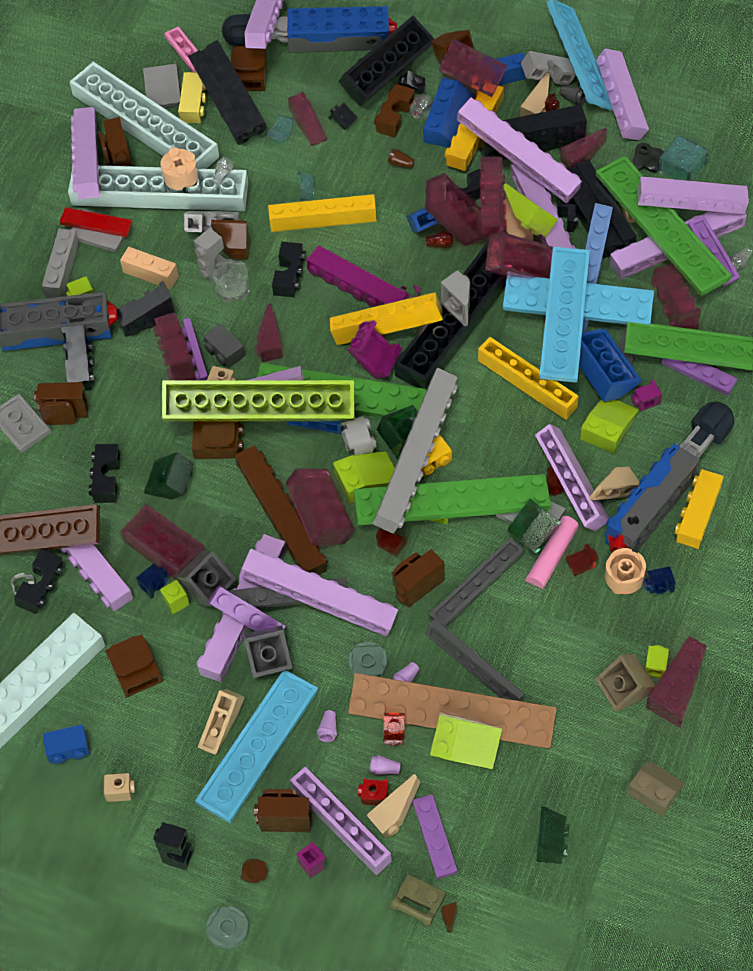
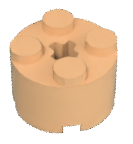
M173 147L162 157L161 170L163 179L168 187L174 190H183V187H191L196 183L198 169L193 153L185 149Z
M629 548L615 550L606 562L605 581L613 593L631 594L642 588L646 571V562L643 556Z

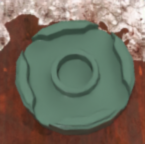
M375 642L359 643L349 653L348 666L354 676L355 673L380 677L387 669L388 658L386 651Z
M233 906L214 910L206 922V933L210 942L221 949H233L240 946L246 940L249 932V923L245 914L239 908Z

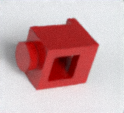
M363 779V784L358 786V797H361L362 804L378 806L388 797L389 791L388 780Z

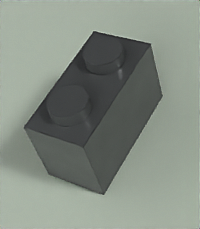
M219 324L204 335L205 349L209 353H213L220 364H225L230 368L246 356L244 345L222 324Z

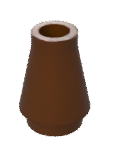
M392 149L388 158V162L391 165L409 169L413 167L415 159L399 149Z

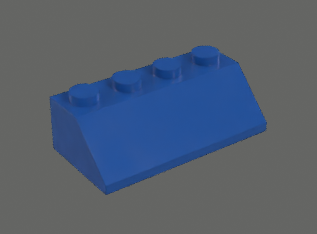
M442 78L423 128L424 143L450 148L451 140L454 135H457L460 124L457 121L458 111L471 97L475 100V95L461 82Z
M605 328L582 332L579 367L603 402L619 399L641 383V378Z

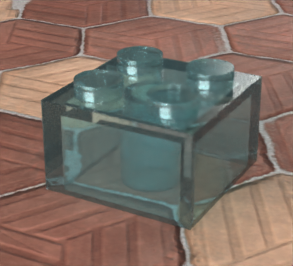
M678 135L660 157L658 171L675 180L693 181L706 165L709 150Z

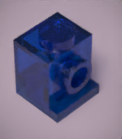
M153 563L137 576L136 580L138 586L152 599L154 597L153 593L156 590H160L167 582L166 577L168 573L163 567L159 568Z
M670 566L647 571L646 579H644L646 591H649L650 594H661L667 590L670 593H674L676 582Z

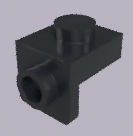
M407 71L403 76H400L398 85L415 89V93L421 95L425 89V78Z
M345 103L340 106L336 104L330 110L332 114L328 117L329 120L334 118L344 130L358 118Z
M557 204L558 217L567 218V232H574V225H578V214H575V204Z

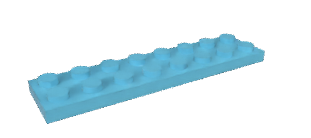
M548 0L546 3L549 13L553 17L554 25L558 29L559 37L563 41L564 49L568 53L569 61L573 65L574 73L578 77L579 85L583 89L586 101L602 109L605 108L612 111L613 108L598 64L574 8L556 0Z
M553 247L539 379L577 382L590 250Z
M507 274L503 310L546 315L550 279ZM587 283L583 319L619 324L634 322L650 325L654 291Z
M283 670L195 800V803L231 824L318 693V687Z

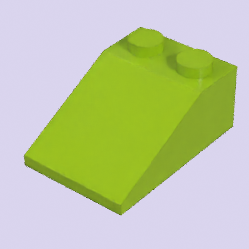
M505 183L503 185L515 217L521 221L520 225L536 236L541 234L547 237L558 219Z
M601 399L582 425L580 439L615 454L636 418L639 409L616 399L605 402Z
M386 451L351 455L333 462L334 475L349 504L355 502L354 489L387 487L395 469Z
M440 714L430 755L493 769L502 728L447 714Z

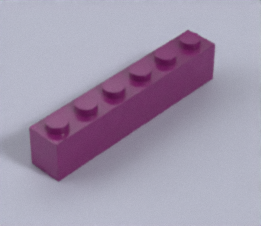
M320 245L306 259L307 270L312 275L321 277L325 282L337 286L343 292H348L354 298L366 302L370 307L408 299L406 292Z

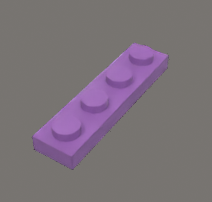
M703 215L689 222L687 226L732 275L731 280L722 284V286L724 287L740 278L738 272L705 216Z
M190 318L183 319L184 327H181L183 337L188 338V341L185 343L188 353L192 352L193 355L190 356L192 367L197 368V371H194L196 380L207 381V372Z
M667 358L662 360V365L726 396H729L737 383V378L708 364Z
M218 585L208 601L209 604L254 631L282 625L283 630L286 627Z
M433 795L414 799L412 801L437 880L457 874V868Z

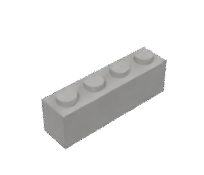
M58 229L42 283L46 299L64 297L66 284H68L79 246L76 230Z

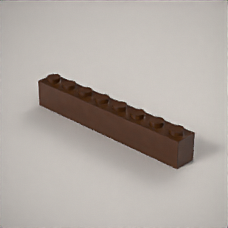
M254 445L235 454L236 465L280 539L285 541L286 549L295 564L309 573L313 572L320 575L326 572V563H328L326 556L323 552L320 553L318 551L317 541L314 537L311 538L309 536L310 531L306 523L302 524L300 521L301 516L297 508L293 509L291 506L292 501L289 495L283 493V486L280 480L274 478L273 475L275 473L271 465L265 463L264 453L258 451Z

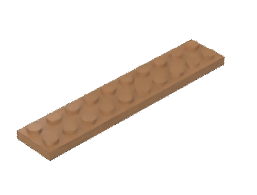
M355 673L348 713L435 729L437 728L439 715L447 714L502 728L500 740L550 749L557 707Z

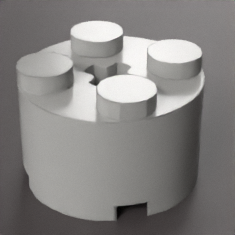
M361 416L340 423V427L344 426V431H341L347 452L351 451L352 455L373 453V449L376 448V442L374 437H370L369 429H371L368 418L364 419Z

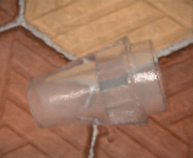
M226 157L218 160L212 179L215 183L219 185L223 183L234 169L233 161Z
M744 247L729 258L736 271H741L745 268L749 258L752 256V250Z

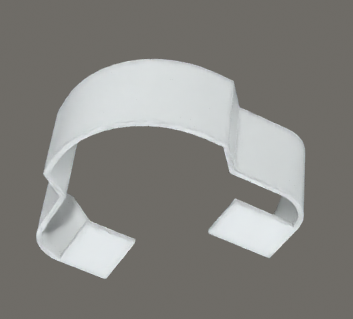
M19 573L13 577L11 585L15 595L14 582L18 578L25 577L26 579H33V581H28L29 584H35L32 575Z

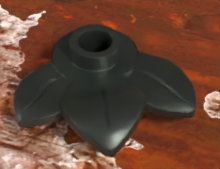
M639 143L635 148L636 155L632 160V164L637 170L646 167L648 170L656 173L659 168V161L666 160L667 156L658 147H651L647 143Z

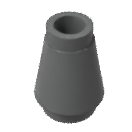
M564 85L560 90L562 96L575 104H583L586 100L582 88Z

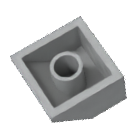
M457 270L441 282V304L464 326L468 325L470 280L466 275H462Z

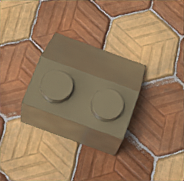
M621 654L595 678L615 712L642 700L656 688L635 654Z
M649 761L639 770L630 783L627 795L663 817L685 786V783Z

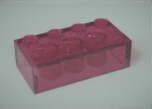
M453 39L438 70L492 97L507 65Z
M445 173L426 180V211L464 246L483 240V210Z
M504 232L489 234L485 271L503 276L550 279L553 247Z
M296 468L285 483L312 545L344 544L355 530L328 469Z
M147 504L121 530L123 541L179 583L181 582L176 576L202 550H205L203 544Z

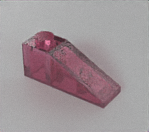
M304 92L289 97V112L311 146L326 141L325 132Z
M603 128L560 148V160L565 167H576L577 163L587 159L591 161L606 142L607 129Z
M267 304L257 335L258 345H254L256 355H260L262 362L283 358L282 346L271 304Z

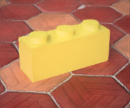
M184 72L178 112L180 119L185 123H201V118L205 115L203 103H206L207 100L206 88L195 72Z

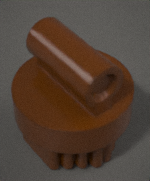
M259 859L246 860L242 866L240 878L249 883H258L261 880H265L268 873L265 862Z

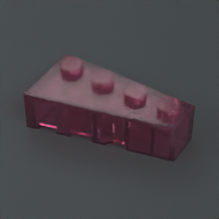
M480 157L481 237H491L492 235L503 237V230L507 229V220L503 219V215H506V204H503L506 193L503 189L505 175H502V157Z
M673 264L654 268L651 283L657 289L658 300L663 303V312L669 318V326L698 330L701 310L699 306L695 307L694 297H689V288L686 284L683 285V278L679 270Z
M176 313L154 318L156 326L152 327L155 337L159 336L160 338L157 343L159 350L164 351V355H162L164 365L169 366V369L166 370L169 380L196 381L192 359L189 355Z
M688 636L647 698L646 708L679 728L682 727L707 647L705 644Z

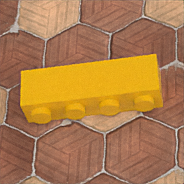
M701 469L699 476L695 475L692 484L695 487L694 491H689L686 500L689 503L688 507H683L680 517L683 518L682 523H678L674 534H677L676 542L699 549L724 476Z

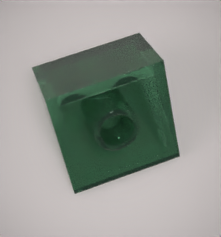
M413 405L382 416L377 428L378 433L396 458L400 457L418 412Z
M178 452L155 460L143 493L171 500L183 496L187 490L188 480L192 476L194 463Z
M530 498L507 530L534 553H538L561 521Z
M541 807L536 862L562 864V858L567 857L568 845L564 844V837L569 836V824H565L566 816L547 807Z

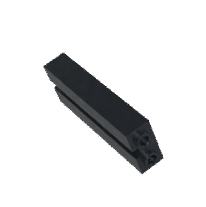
M218 40L207 45L206 49L198 50L188 56L238 145L246 143L255 135L262 134L268 128Z
M587 159L579 162L573 168L570 166L566 167L569 172L578 175L582 181L580 189L569 200V204H575V213L578 214V218L587 233L589 232L595 203L613 207L602 258H608L615 250H621L632 243H636V234L608 189L596 177V170L590 160Z

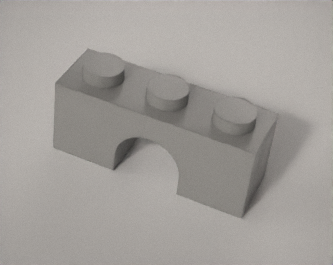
M529 51L521 61L526 78L541 80L545 73H549L554 83L569 86L576 76L569 58Z
M187 211L184 214V232H203L209 228L212 229L211 219L240 220V212Z
M209 228L194 240L199 273L204 279H208L213 283L228 268L226 259L219 254L224 249L222 237Z

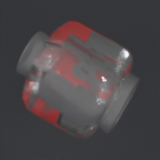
M427 95L416 96L409 106L411 115L418 120L427 119L433 101Z

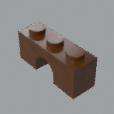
M395 84L393 90H390L388 93L387 101L383 102L380 114H377L374 124L376 125L377 133L393 138L396 137L402 126L401 114L396 112L403 111L409 113V106L415 99V89Z

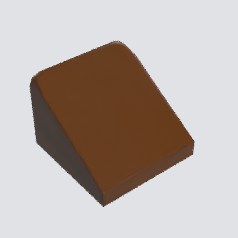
M457 902L442 906L441 914L449 933L453 930L457 913Z

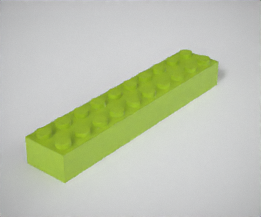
M354 380L162 381L163 421L353 420Z

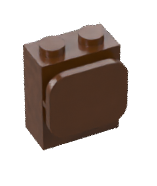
M245 46L234 47L231 51V64L246 90L266 91L268 62L266 49L246 48Z
M120 117L104 120L105 139L102 132L98 133L106 165L110 166V163H112V166L132 167Z
M83 382L37 384V391H34V401L37 402L38 412L41 413L46 424L71 425L76 422V418L88 417L89 402Z
M193 421L192 452L194 459L235 458V454L243 451V440H240V435L244 434L243 424H240V421Z
M432 549L423 556L418 552L413 553L397 565L392 572V582L396 589L395 596L401 604L404 603L408 608L445 581L444 561Z
M143 635L133 636L105 650L126 698L163 682Z
M265 789L262 791V797H258V804H254V817H256V824H259L261 832L311 833L312 810L309 798L300 797L299 792L292 789Z

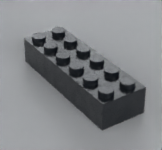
M413 15L346 71L338 82L361 107L432 46L431 41L435 39Z
M581 104L502 120L508 122L516 132H521L528 141L534 142L543 152L585 143L587 119ZM479 137V148L484 163L507 159Z

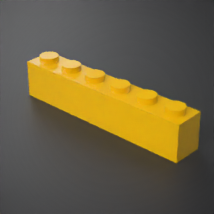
M484 82L482 88H479L475 101H480L487 110L493 111L496 114L503 101L504 87ZM461 123L458 126L457 135L453 136L451 146L446 149L444 157L446 158V166L466 171L479 147V137Z
M374 194L268 205L271 232L377 221Z
M436 292L331 317L330 332L336 344L341 345L351 342L358 332L359 325L365 321L375 320L377 324L374 329L380 335L442 321V306Z
M489 337L478 348V361L563 419L567 420L578 408L579 396L556 380L539 379L540 370L493 338Z

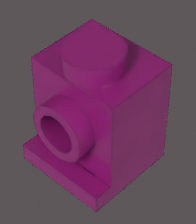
M654 380L650 381V385L640 386L631 395L633 405H637L640 412L661 404L662 393Z
M314 842L296 853L298 863L310 878L324 869L323 861L326 857Z

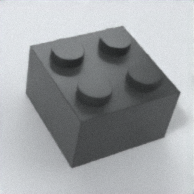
M202 550L176 576L200 605L209 607L211 604L208 601L218 585L227 589L236 580L212 550Z
M282 625L243 635L253 678L292 668Z

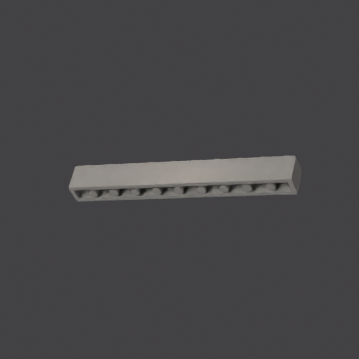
M439 368L434 372L372 523L373 525L393 534L397 527H402L405 520L403 513H407L411 505L409 498H413L417 487L414 485L416 482L419 483L423 472L420 470L422 467L425 468L429 457L426 455L428 452L431 453L435 442L432 440L437 438L441 430L438 425L439 423L442 424L446 417L444 410H448L452 399L449 397L454 395L458 387L455 384L457 376Z

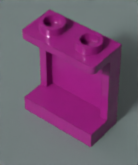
M375 320L362 322L359 325L358 332L351 340V345L347 351L377 379L388 377L402 347L398 343L390 345L374 329L377 323Z

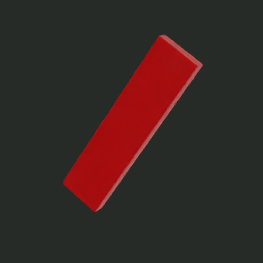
M65 207L60 218V225L128 237L133 224L130 219Z

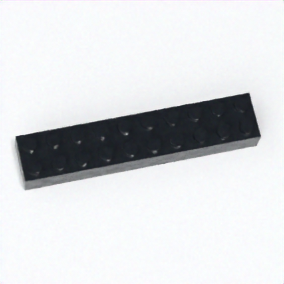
M492 235L462 274L466 275L470 280L468 325L464 326L441 304L443 320L423 325L395 362V376L417 388L427 390L436 369L443 370L505 288L507 274L514 275L523 264V250Z

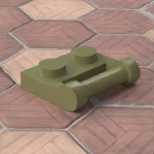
M408 874L391 904V909L395 911L400 910L423 921L424 925L430 927L446 896V892ZM405 898L430 911L426 914L402 901Z

